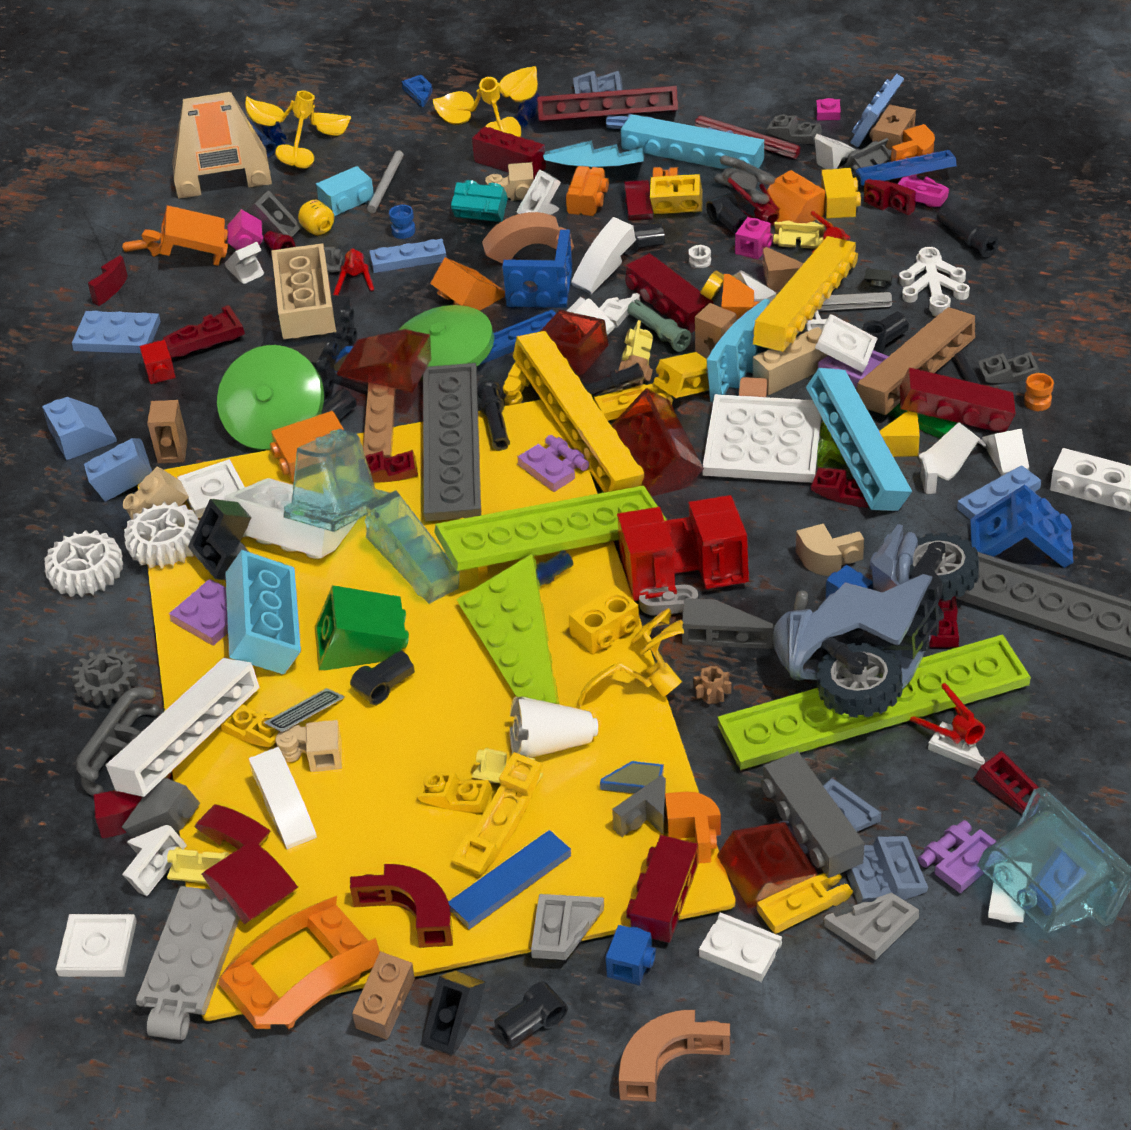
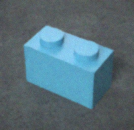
M357 166L316 183L318 200L328 206L334 213V216L370 201L374 195L372 179Z

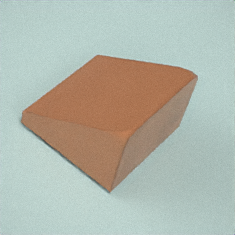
M742 377L740 379L739 396L767 397V379Z

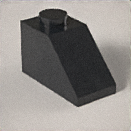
M452 971L439 976L421 1043L451 1055L455 1054L477 1016L486 982L458 971Z

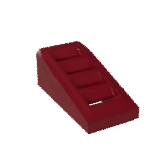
M1000 751L980 766L974 776L982 786L1023 816L1027 815L1048 797L1003 751ZM1008 779L1011 783L1007 785L1004 781ZM1018 786L1022 790L1016 794L1013 789ZM1027 794L1033 797L1026 803L1021 799Z

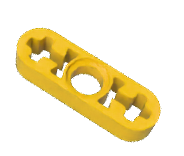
M717 270L714 271L700 293L711 300L722 286L724 275Z

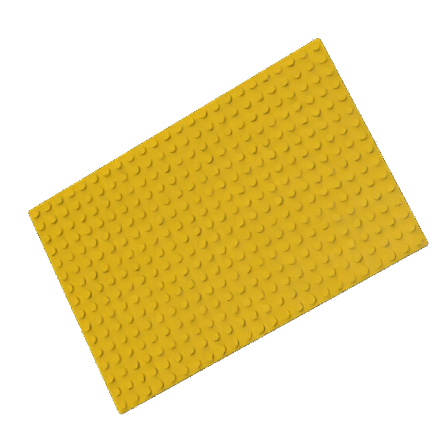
M542 399L504 407L502 414L510 445H508L507 449L501 451L493 448L487 416L482 411H478L482 515L597 494L588 468L585 471L578 467L574 469L575 479L553 492L518 465L517 457L537 444H540L545 449L550 447L545 443V439L549 435L562 438L568 443V447L574 450V447ZM423 422L394 427L392 456L413 450L418 468V476L399 481H360L357 459L363 457L365 432L347 435L352 442L355 464L345 467L340 457L337 456L298 469L296 471L298 482L292 483L288 474H282L278 462L279 458L275 459L271 450L164 469V471L177 478L230 459L245 487L270 478L366 505L365 511L336 550L320 559L310 558L301 551L283 550L280 545L273 543L262 544L257 542L256 538L249 536L242 537L240 541L250 553L295 568L301 652L285 674L252 665L260 688L243 705L259 714L265 709L274 715H278L326 688L345 696L343 699L296 724L300 727H306V723L338 720L342 740V769L311 772L306 753H301V756L295 761L286 762L317 835V838L288 850L266 808L263 795L253 777L249 762L250 757L277 748L276 742L272 747L251 744L221 730L220 725L172 770L173 781L186 785L200 802L183 829L179 830L181 839L187 844L184 850L197 851L199 854H203V852H228L229 855L238 850L227 841H224L219 846L194 827L214 804L225 806L252 818L271 831L261 847L284 868L298 886L295 891L245 925L239 919L219 978L233 957L272 925L291 914L334 896H337L336 905L368 941L376 938L381 952L413 964L414 977L531 952L539 894L604 898L603 912L581 941L615 934L618 925L631 927L630 919L626 918L628 903L631 898L636 899L638 894L636 891L637 881L640 873H646L648 868L646 861L650 847H656L660 835L668 836L665 816L664 834L646 820L638 829L631 830L621 837L613 830L612 809L634 793L600 790L601 778L631 761L664 764L663 776L666 778V793H699L667 697H663L653 684L647 688L642 681L625 671H618L596 683L587 692L581 707L578 705V698L586 684L594 676L611 665L623 663L648 678L649 674L646 671L655 664L651 650H648L643 656L640 654L647 645L643 636L634 644L632 642V639L643 627L640 617L639 626L631 633L623 635L612 642L611 645L593 655L570 635L569 613L615 585L633 600L614 541L534 556L537 565L536 573L540 583L539 591L544 607L549 638L548 645L553 663L551 664L553 676L556 680L559 704L590 711L592 717L597 718L598 734L596 737H593L591 743L532 757L542 763L541 773H543V776L537 783L515 831L487 870L480 875L452 862V858L467 833L473 834L501 783H490L492 791L484 813L449 810L421 802L417 797L427 772H455L459 780H483L472 777V774L480 765V763L476 762L478 750L484 751L485 748L506 752V763H508L512 756L510 727H513L514 717H510L512 701L516 697L456 599L522 559L487 565L488 575L479 580L470 569L456 571L434 531L435 524L458 519L425 521ZM562 455L558 457L561 461L566 459ZM186 500L182 505H186L187 509L192 510ZM195 555L193 557L186 556L185 563L175 562L174 567L168 564L163 569L159 565L150 568L147 564L165 710L221 659H232L229 658L228 634L213 646L171 622L169 613L209 579L226 587V580L215 579ZM332 585L401 596L402 609L406 610L405 630L409 632L408 645L406 648H402V651L409 656L410 661L414 665L415 672L393 686L388 697L378 705L370 704L351 687L350 680L359 668L363 666L373 668L381 662L331 670H319L315 625ZM548 830L552 831L571 848V856L471 929H468L451 913L453 946L419 948L416 918L411 912L402 907L391 905L353 906L350 877L366 874L384 875V864L410 866L426 873L440 885L448 901H450ZM695 837L680 838L681 840L695 843ZM718 846L717 849H711V863H699L679 920L735 907V896ZM185 881L186 887L212 890L207 883ZM305 927L273 945L256 958L251 965L277 996L281 998L305 976L334 957L311 930ZM372 968L362 972L359 979L329 995L364 988ZM219 978L206 1014L202 1015L205 1021L243 1014L218 984Z

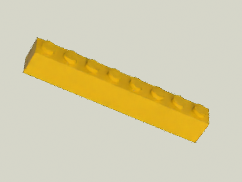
M827 236L755 320L753 345L783 352L790 343H793L796 335L804 330L805 324L813 319L814 313L821 309L823 302L830 298L832 291L839 287L840 281L847 277L852 267L856 266L858 260V253L855 252L856 242Z
M546 331L517 336L513 358L574 449L584 455V459L589 462L588 469L603 492L641 486L644 480L642 467L636 463L628 447H625L620 440L617 431L611 427L603 411L593 401L592 395L587 392L580 378L575 375L569 366L567 359L557 349L556 343L550 339Z

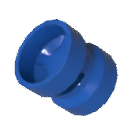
M408 205L392 207L389 210V218L392 222V235L399 239L413 236L416 229L415 223L412 221L414 218L412 207Z

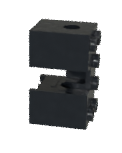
M331 295L336 332L283 339L282 332L268 331L261 345L285 346L298 351L306 357L320 375L324 389V402L328 394L333 391L334 364L340 351L346 346H351L357 340V329L353 325L354 309L350 306L349 296Z

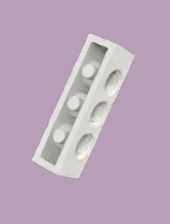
M1063 448L1053 468L1050 490L1131 512V466Z

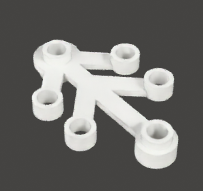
M934 247L922 248L916 256L917 263L899 274V284L904 286L902 299L905 302H915L918 299V292L929 285L931 292L929 310L935 317L947 307H950L951 302L947 295L942 294L940 285L953 290V296L956 299L965 300L969 297L970 287L963 283L966 271L963 268H956L942 261L939 250ZM926 269V274L914 282L915 276ZM937 269L950 274V278L938 273Z

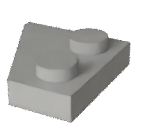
M889 893L877 897L872 902H863L852 906L853 912L835 917L834 913L826 915L824 917V926L876 960L919 918V909L895 894Z
M539 894L531 947L532 958L566 960L603 912L604 898Z

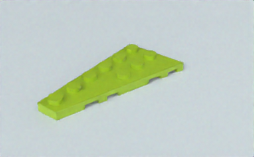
M530 554L456 600L516 697L523 696L559 704L556 680L553 676L551 664L553 663L548 645L549 638L544 607L539 591L540 583L536 573L537 565L533 554Z

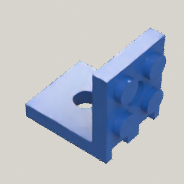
M560 230L555 261H503L506 307L567 308L573 271L570 230ZM533 281L536 286L530 287L524 282Z
M1025 484L971 518L972 547H975L977 552L994 557L1026 537L1063 568L1073 563L1072 525L1069 518L1065 514H1060L1047 499L1039 497Z

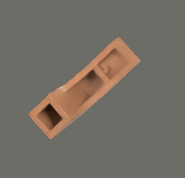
M527 212L511 216L497 224L487 234L482 243L486 256L503 264L504 260H511L520 249L527 245L545 244L557 249L559 232L566 229L558 226L555 216L540 212ZM571 239V252H572V250L574 249V245H573V242H572V239Z
M681 1010L664 1014L645 1024L630 1039L621 1058L619 1071L620 1100L656 1102L659 1073L675 1057L684 1054L730 1055V1023H720L718 1021L695 1022V1010Z

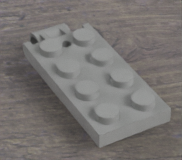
M180 886L136 999V1003L140 1007L153 1008L147 1021V1034L149 1036L184 1040L189 1030V1013L206 1014L240 919L228 900L225 898L219 901L212 890Z

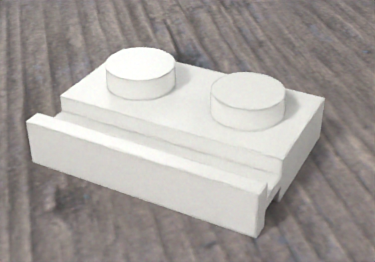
M720 912L716 924H713L699 948V957L762 982L776 956L778 948L782 945V937Z

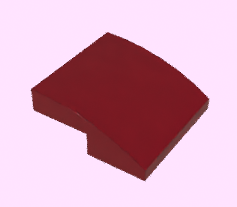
M253 840L201 874L219 901L225 898L228 900L244 925L298 888L284 868Z

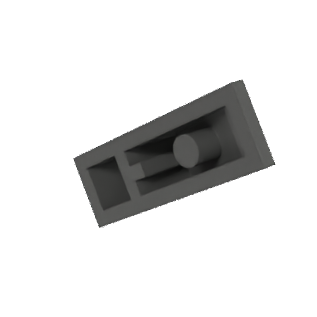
M684 599L682 618L684 634H682V645L773 649L772 623L715 599Z

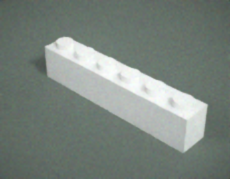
M228 658L221 659L110 760L106 767L115 790L143 797L149 793L260 688L252 663Z

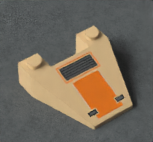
M231 92L183 99L172 160L178 199L202 195L199 175L245 168L249 188L272 184L266 148Z

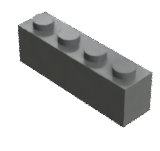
M797 751L765 764L763 780H761L762 790L767 798L774 800L780 817L784 821L788 820L793 827L797 841L800 844H805L813 864L817 868L821 867L828 878L863 864L864 841Z

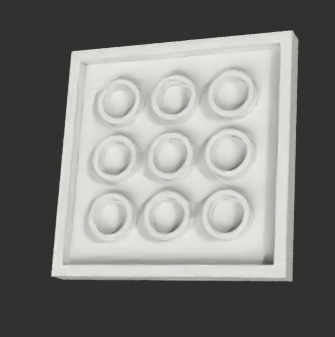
M715 394L703 461V476L812 483L816 474L822 420L813 400Z

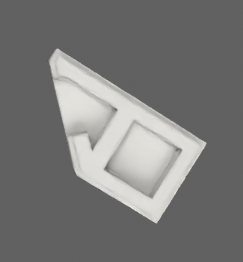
M635 293L632 294L631 298L621 300L618 297L607 299L599 309L617 328L629 315L627 311L629 304L632 301L635 303L634 300L640 301V294Z
M942 721L941 727L953 731L952 725ZM937 732L929 741L928 750L978 770L985 763L984 758L978 752L976 743L970 745L962 740L956 744L949 737Z

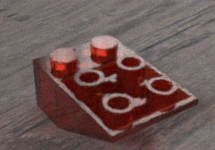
M403 329L358 339L339 368L337 375L413 392L432 359L430 334Z

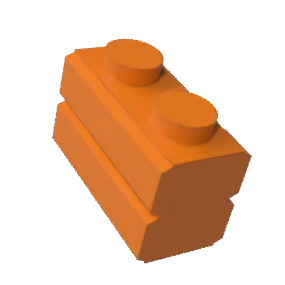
M578 166L566 194L567 212L569 214L580 215L582 213L583 215L594 216L597 208L603 206L604 193L608 192L609 179L605 178V170L603 168L592 167L590 169L586 166Z

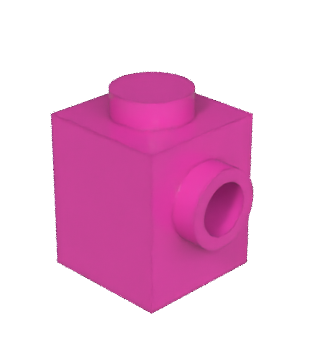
M242 209L227 225L228 244L236 250H240L255 242H258L260 245L263 240L262 221Z
M747 217L735 233V254L758 260L763 254V249L765 247L770 248L772 244L771 223Z

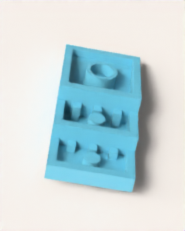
M592 140L549 150L543 155L546 161L588 167L620 166L644 161L642 148L619 153L617 144L594 149Z
M764 299L738 319L717 342L707 358L710 402L714 401L715 394L725 395L729 387L739 388L740 379L745 377L747 372L753 373V356L769 350L766 347L753 345L755 320L770 304L769 299Z

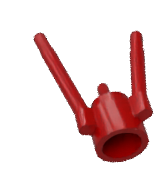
M815 211L811 212V216L826 227L823 239L829 236L847 241L850 240V236L843 229L834 227L832 223L825 220Z
M351 249L346 253L344 265L341 266V273L333 295H339L347 273L355 276L362 272L369 290H374L368 271L369 266L364 263V256L360 251Z
M943 683L941 687L956 705V707H953L957 712L952 721L953 731L916 716L910 718L911 722L949 737L956 744L962 740L970 745L975 744L981 740L985 733V725L974 717V713L962 703L946 683Z

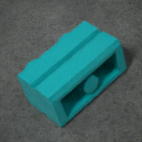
M466 180L465 183L457 182L451 209L455 217L502 222L508 196L505 188L498 183L480 185L472 180Z

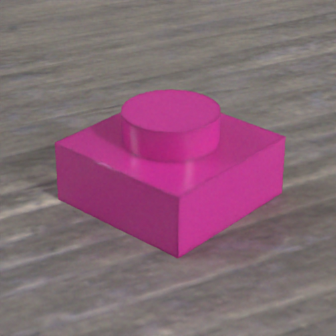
M826 98L816 100L817 121L840 120V99Z

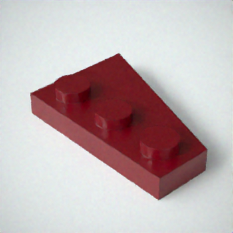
M229 304L221 308L222 313L214 317L211 314L203 317L201 324L197 326L187 325L163 337L171 358L185 356L191 351L207 349L214 344L223 341H233L237 337L245 335L243 325Z

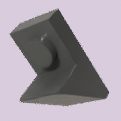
M660 775L612 809L613 830L621 837L631 830L638 829L646 820L664 834L666 816V778Z

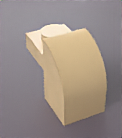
M824 524L796 531V553L804 566L816 574L830 576L832 573L838 572L842 565L863 560L864 538L860 531L833 539Z

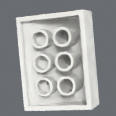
M270 478L226 495L224 498L226 501L238 502L252 517L243 537L256 538V541L262 544L273 543L280 545L286 551H301L314 559L323 558V556L336 550L363 514L366 506Z

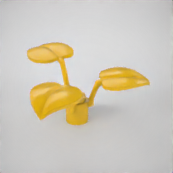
M536 66L517 70L506 75L500 83L493 77L483 78L479 83L480 89L477 90L475 102L469 93L463 91L453 92L441 98L433 99L438 115L450 124L459 125L470 120L471 112L476 111L482 97L484 102L492 104L496 121L488 123L486 127L521 137L519 122L513 117H506L501 120L496 102L500 98V93L505 98L510 96L515 102L527 101L534 97L538 88Z
M298 91L295 101L291 100L290 106L285 112L275 105L255 101L248 96L245 101V109L250 119L265 126H274L276 122H283L293 109L294 116L299 119L294 147L280 145L276 148L275 155L281 162L292 166L295 165L299 168H308L314 161V156L310 150L298 148L303 120L309 116L311 124L316 125L318 131L338 136L346 131L351 116L314 113L315 105L313 103L315 96L308 91Z
M669 608L659 613L652 621L644 625L632 639L634 644L643 636L647 645L640 654L643 656L651 649L657 660L646 671L649 677L646 678L623 663L613 664L598 673L586 684L578 698V705L581 707L587 692L596 683L618 671H625L642 681L647 688L653 684L663 697L666 696L682 681L668 663L664 662L658 648L662 640L677 634H684V622L680 619L669 625L671 610ZM666 624L669 625L659 635L651 639L650 634L653 628Z

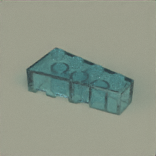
M396 490L367 504L365 518L366 538L409 582L417 595L422 596L430 604L458 589L460 572L456 571L450 559Z

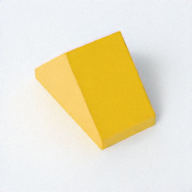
M907 411L879 431L893 457L918 456L920 439L918 415L915 412Z

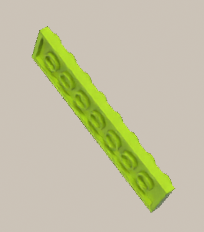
M643 485L435 524L434 533L456 571L522 559L530 554L537 556L619 540L617 513L658 506Z

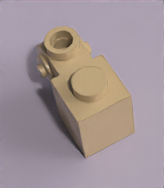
M532 162L508 164L509 175L505 178H502L500 174H491L486 177V185L489 183L500 184L505 188L508 198L511 197V201L523 200L534 181Z
M157 466L138 485L140 489L135 494H129L125 497L123 508L127 510L130 519L133 520V514H141L142 508L150 509L153 504L161 506L164 501L167 505L176 502L178 506H181L189 496L181 480Z
M338 720L306 723V727L294 725L283 732H279L276 736L277 747H279L286 762L295 761L301 756V753H306L311 772L342 769V740Z

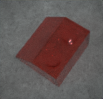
M559 310L540 330V332L546 331L550 339L556 343L559 352L567 359L573 372L583 375L609 346L605 320Z
M785 822L734 830L717 854L718 859L748 908L757 907V902L817 875V872Z

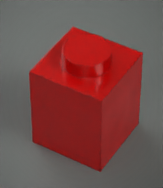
M165 340L139 346L150 384L176 378Z

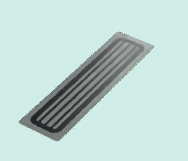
M326 688L264 723L283 732L343 699L345 696Z

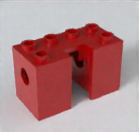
M731 495L688 502L689 517L666 521L660 507L617 513L620 559L634 601H638L640 595H645V599L662 597L663 593H665L649 594L648 591L641 593L645 589L668 587V591L677 594L674 574L699 570L706 589L749 582L747 533Z

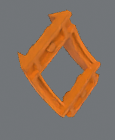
M337 896L302 909L272 925L233 957L220 976L218 984L255 1029H270L271 1024H285L288 1029L294 1027L295 1021L320 1000L339 988L359 979L362 972L373 968L380 953L376 938L367 940L336 905ZM308 927L334 958L317 967L279 998L251 963L279 941Z

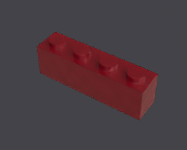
M650 253L626 265L625 282L630 290L640 294L646 302L653 305L661 314L674 320L678 327L687 329L690 333L695 331V316L709 303L713 304V300L702 295L701 291Z
M909 367L899 387L900 406L903 410L1000 433L1006 432L1016 414L1014 394L1011 391Z

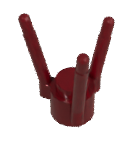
M728 178V183L755 208V217L744 212L749 218L769 222L771 226L778 221L780 208L774 203L763 184H760L759 188L769 196V202L758 204L753 202L751 196L733 179Z

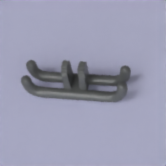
M723 155L720 158L721 164L730 166V168H725L723 175H715L714 180L716 183L733 188L727 181L728 178H731L751 196L753 202L759 204L769 202V196L757 190L756 186L758 182L766 185L774 184L776 179L772 174L734 157Z
M136 687L126 691L79 754L76 760V770L81 776V784L86 793L94 796V794L104 792V788L94 783V781L98 778V772L110 755L116 756L142 732L131 727L134 721L143 715L157 716L159 714V706L152 703L137 704L125 713L130 704L135 700H152L155 697V691L152 688Z

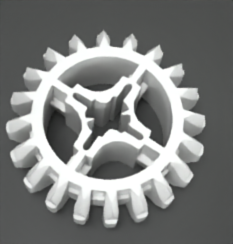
M164 501L161 506L153 504L150 509L142 508L141 514L135 513L133 514V520L127 521V528L124 529L126 549L133 560L139 561L141 566L148 564L150 568L159 565L163 569L168 564L174 567L175 562L178 561L185 563L186 556L193 557L194 555L188 548V545L200 520H198L193 510L187 509L186 505L178 506L176 502L167 505Z
M87 530L82 534L74 532L73 536H63L62 542H54V548L48 549V555L44 558L45 574L53 589L59 590L60 594L68 593L70 597L79 594L82 598L86 593H91L94 596L95 591H105L106 585H114V579L120 578V571L123 569L122 552L114 538L108 537L107 533L100 535L97 530L91 534Z

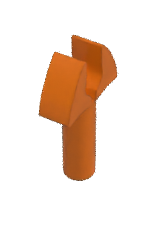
M145 229L141 235L143 239L124 242L122 245L125 252L148 249L152 256L155 257L160 253V243L154 241L160 240L161 233Z

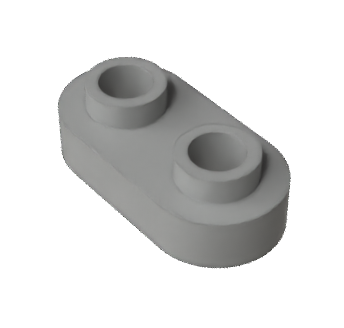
M675 585L677 594L668 591V587L645 589L641 593L648 591L649 594L665 593H663L662 597L645 599V595H640L639 606L641 611L653 616L658 615L667 608L671 610V614L683 613L684 599H698V591L690 585Z

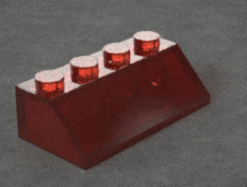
M645 388L611 425L617 431L618 437L625 447H628L636 463L642 467L644 480L641 486L644 485L650 496L684 489L704 470L670 401L648 388Z

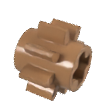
M630 355L626 362L621 361L619 371L636 363H639L643 370L645 379L629 385L639 386L645 381L650 382L653 369L647 365V359Z
M717 666L702 668L701 677L694 676L693 678L696 698H702L707 704L724 702V693L731 694L732 692L729 672H723Z

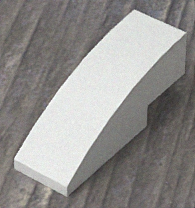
M613 217L584 255L571 281L572 286L592 294L622 263L621 255L636 240L633 225Z
M279 747L250 757L249 762L253 777L263 795L266 808L286 849L288 850L317 838L300 792Z

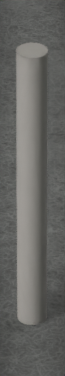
M401 151L394 153L367 207L368 212H376L404 156Z

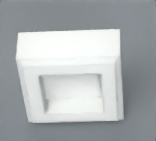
M923 454L920 470L922 485L926 494L936 493L938 475L933 454Z

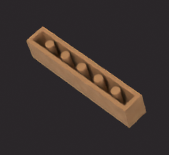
M947 307L881 364L876 366L875 369L857 383L856 390L866 409L886 415L900 403L899 387L908 368L931 373L939 370L975 338V315Z

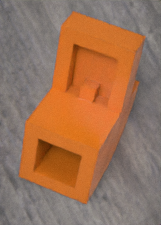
M925 124L903 130V143L892 146L891 162L934 153L935 136Z
M697 792L665 793L668 837L677 839L695 837V843L699 844V863H711V849H717L716 836L721 835V814L718 806L712 799Z

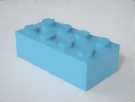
M241 550L226 571L229 658L251 662L252 665L266 670L285 674L301 652L295 568Z

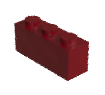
M486 126L472 138L474 162L509 173L508 164L532 162L534 179L539 170L544 171L546 169V160H544L543 156L545 154L544 144Z
M660 835L656 847L651 846L646 861L648 868L646 873L641 872L636 887L638 894L636 899H630L626 918L630 919L631 927H638L646 932H650L652 939L670 943L699 865V844Z

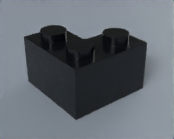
M210 499L188 545V548L209 573L219 580H226V571L241 550L249 552L240 541L252 517L235 501Z

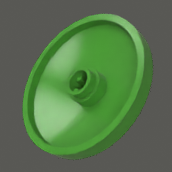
M448 305L427 310L407 321L395 334L391 347H397L398 350L397 369L410 379L423 381V367L476 363V366H478L488 356L493 347L494 332L490 320L483 312L469 306Z
M280 345L257 347L237 358L225 372L217 395L219 417L227 432L242 445L256 451L271 450L269 443L273 442L272 430L321 415L324 403L323 384L316 368L298 351Z

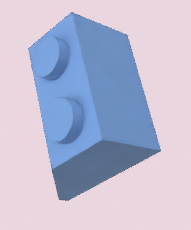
M70 397L55 400L42 406L49 431L66 461L117 442L114 433L98 407Z
M132 438L84 464L90 484L105 502L138 485L152 472L143 442L139 438Z

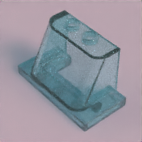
M338 429L331 431L323 437H317L316 440L297 448L292 503L284 506L283 518L335 532L389 502L390 492L375 489L363 447L357 434Z
M1044 787L1034 789L1017 827L985 849L977 864L1046 933L1090 916L1097 919L1104 927L1113 924L1131 889V866Z

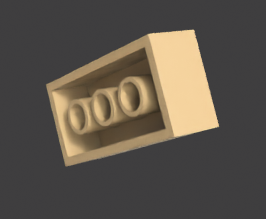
M324 244L272 250L278 314L283 339L336 332Z

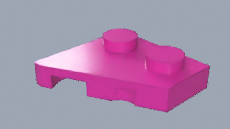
M917 174L905 176L899 181V185L916 191V202L924 203L928 207H941L948 198L949 188L936 183L928 177L924 178L923 181L917 178Z

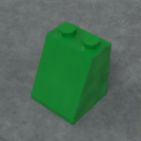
M332 585L315 625L319 670H331L382 662L397 651L400 652L402 648H406L409 641V632L405 630L406 610L402 609L401 596Z

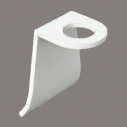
M957 423L930 449L919 454L918 458L921 462L923 454H933L938 472L937 476L949 481L960 470L977 442L983 447L987 445L961 423Z

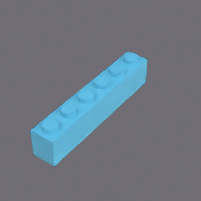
M633 114L630 115L621 128V146L624 150L631 151L642 148L644 154L720 169L730 168V166L721 164L720 158L723 155L740 159L757 168L760 167L764 160V139Z
M818 368L806 389L871 510L899 511L912 493V490L847 372L840 369Z

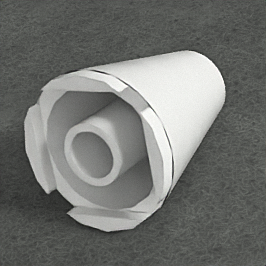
M523 696L514 697L510 710V717H514L513 727H510L512 754L515 752L532 758L591 743L593 737H596L598 734L597 718H593L590 711Z

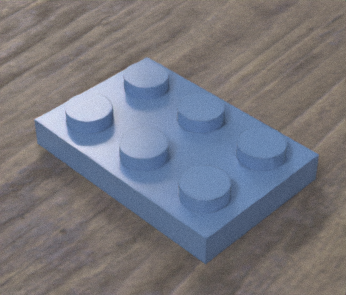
M896 74L891 81L888 79L885 81L880 92L876 93L871 103L868 104L862 113V118L853 128L852 133L855 135L850 142L857 148L860 146L872 126L878 121L880 114L889 105L903 82V77Z
M85 311L72 341L73 350L141 354L139 346L153 342L161 322L159 314Z

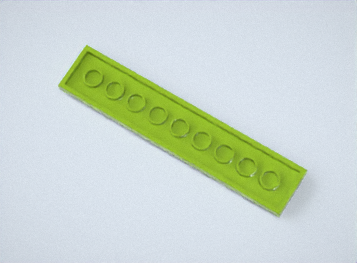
M1002 634L923 657L913 678L902 689L901 697H897V703L893 707L888 706L887 711L881 714L876 712L870 717L858 715V718L849 717V714L845 713L843 715L837 714L835 709H828L824 705V700L821 701L818 688L718 716V727L740 770L780 759L797 751L799 753L906 722L913 716L919 718L956 707L942 689L941 685L943 683L950 687L963 704H967L1030 685L1031 677Z

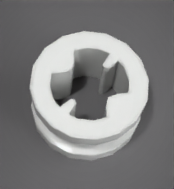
M696 245L689 249L690 266L701 269L711 264V250L709 247Z

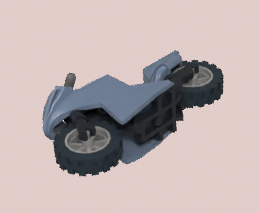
M897 524L892 533L885 537L879 551L874 552L870 561L873 585L878 591L845 582L835 593L829 595L818 607V610L813 613L811 609H806L808 601L807 592L803 590L797 592L793 611L785 613L774 626L772 636L773 645L779 660L790 673L791 678L796 680H817L821 701L824 700V705L828 709L833 708L835 713L840 715L845 713L849 714V717L858 718V715L870 717L873 716V713L879 712L881 714L887 711L888 706L893 707L897 703V697H901L902 689L913 678L925 651H928L931 636L937 637L939 634V621L944 619V612L938 605L939 600L943 599L946 601L951 600L954 596L961 597L965 595L966 590L971 591L974 588V582H978L979 556L977 549L972 547L971 542L967 539L962 540L961 536L955 534L948 536V533H939V535L928 533L925 534V537L920 538L919 536L916 537L912 532H907L903 536V525Z

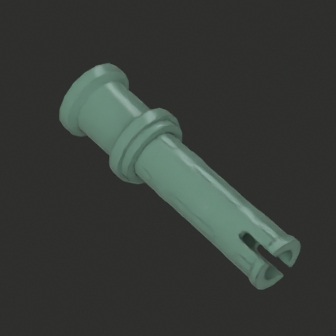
M634 300L635 303L632 301L629 304L628 313L654 330L661 341L669 342L672 348L678 352L688 347L692 336L687 329L679 328L672 319L662 318L639 300Z

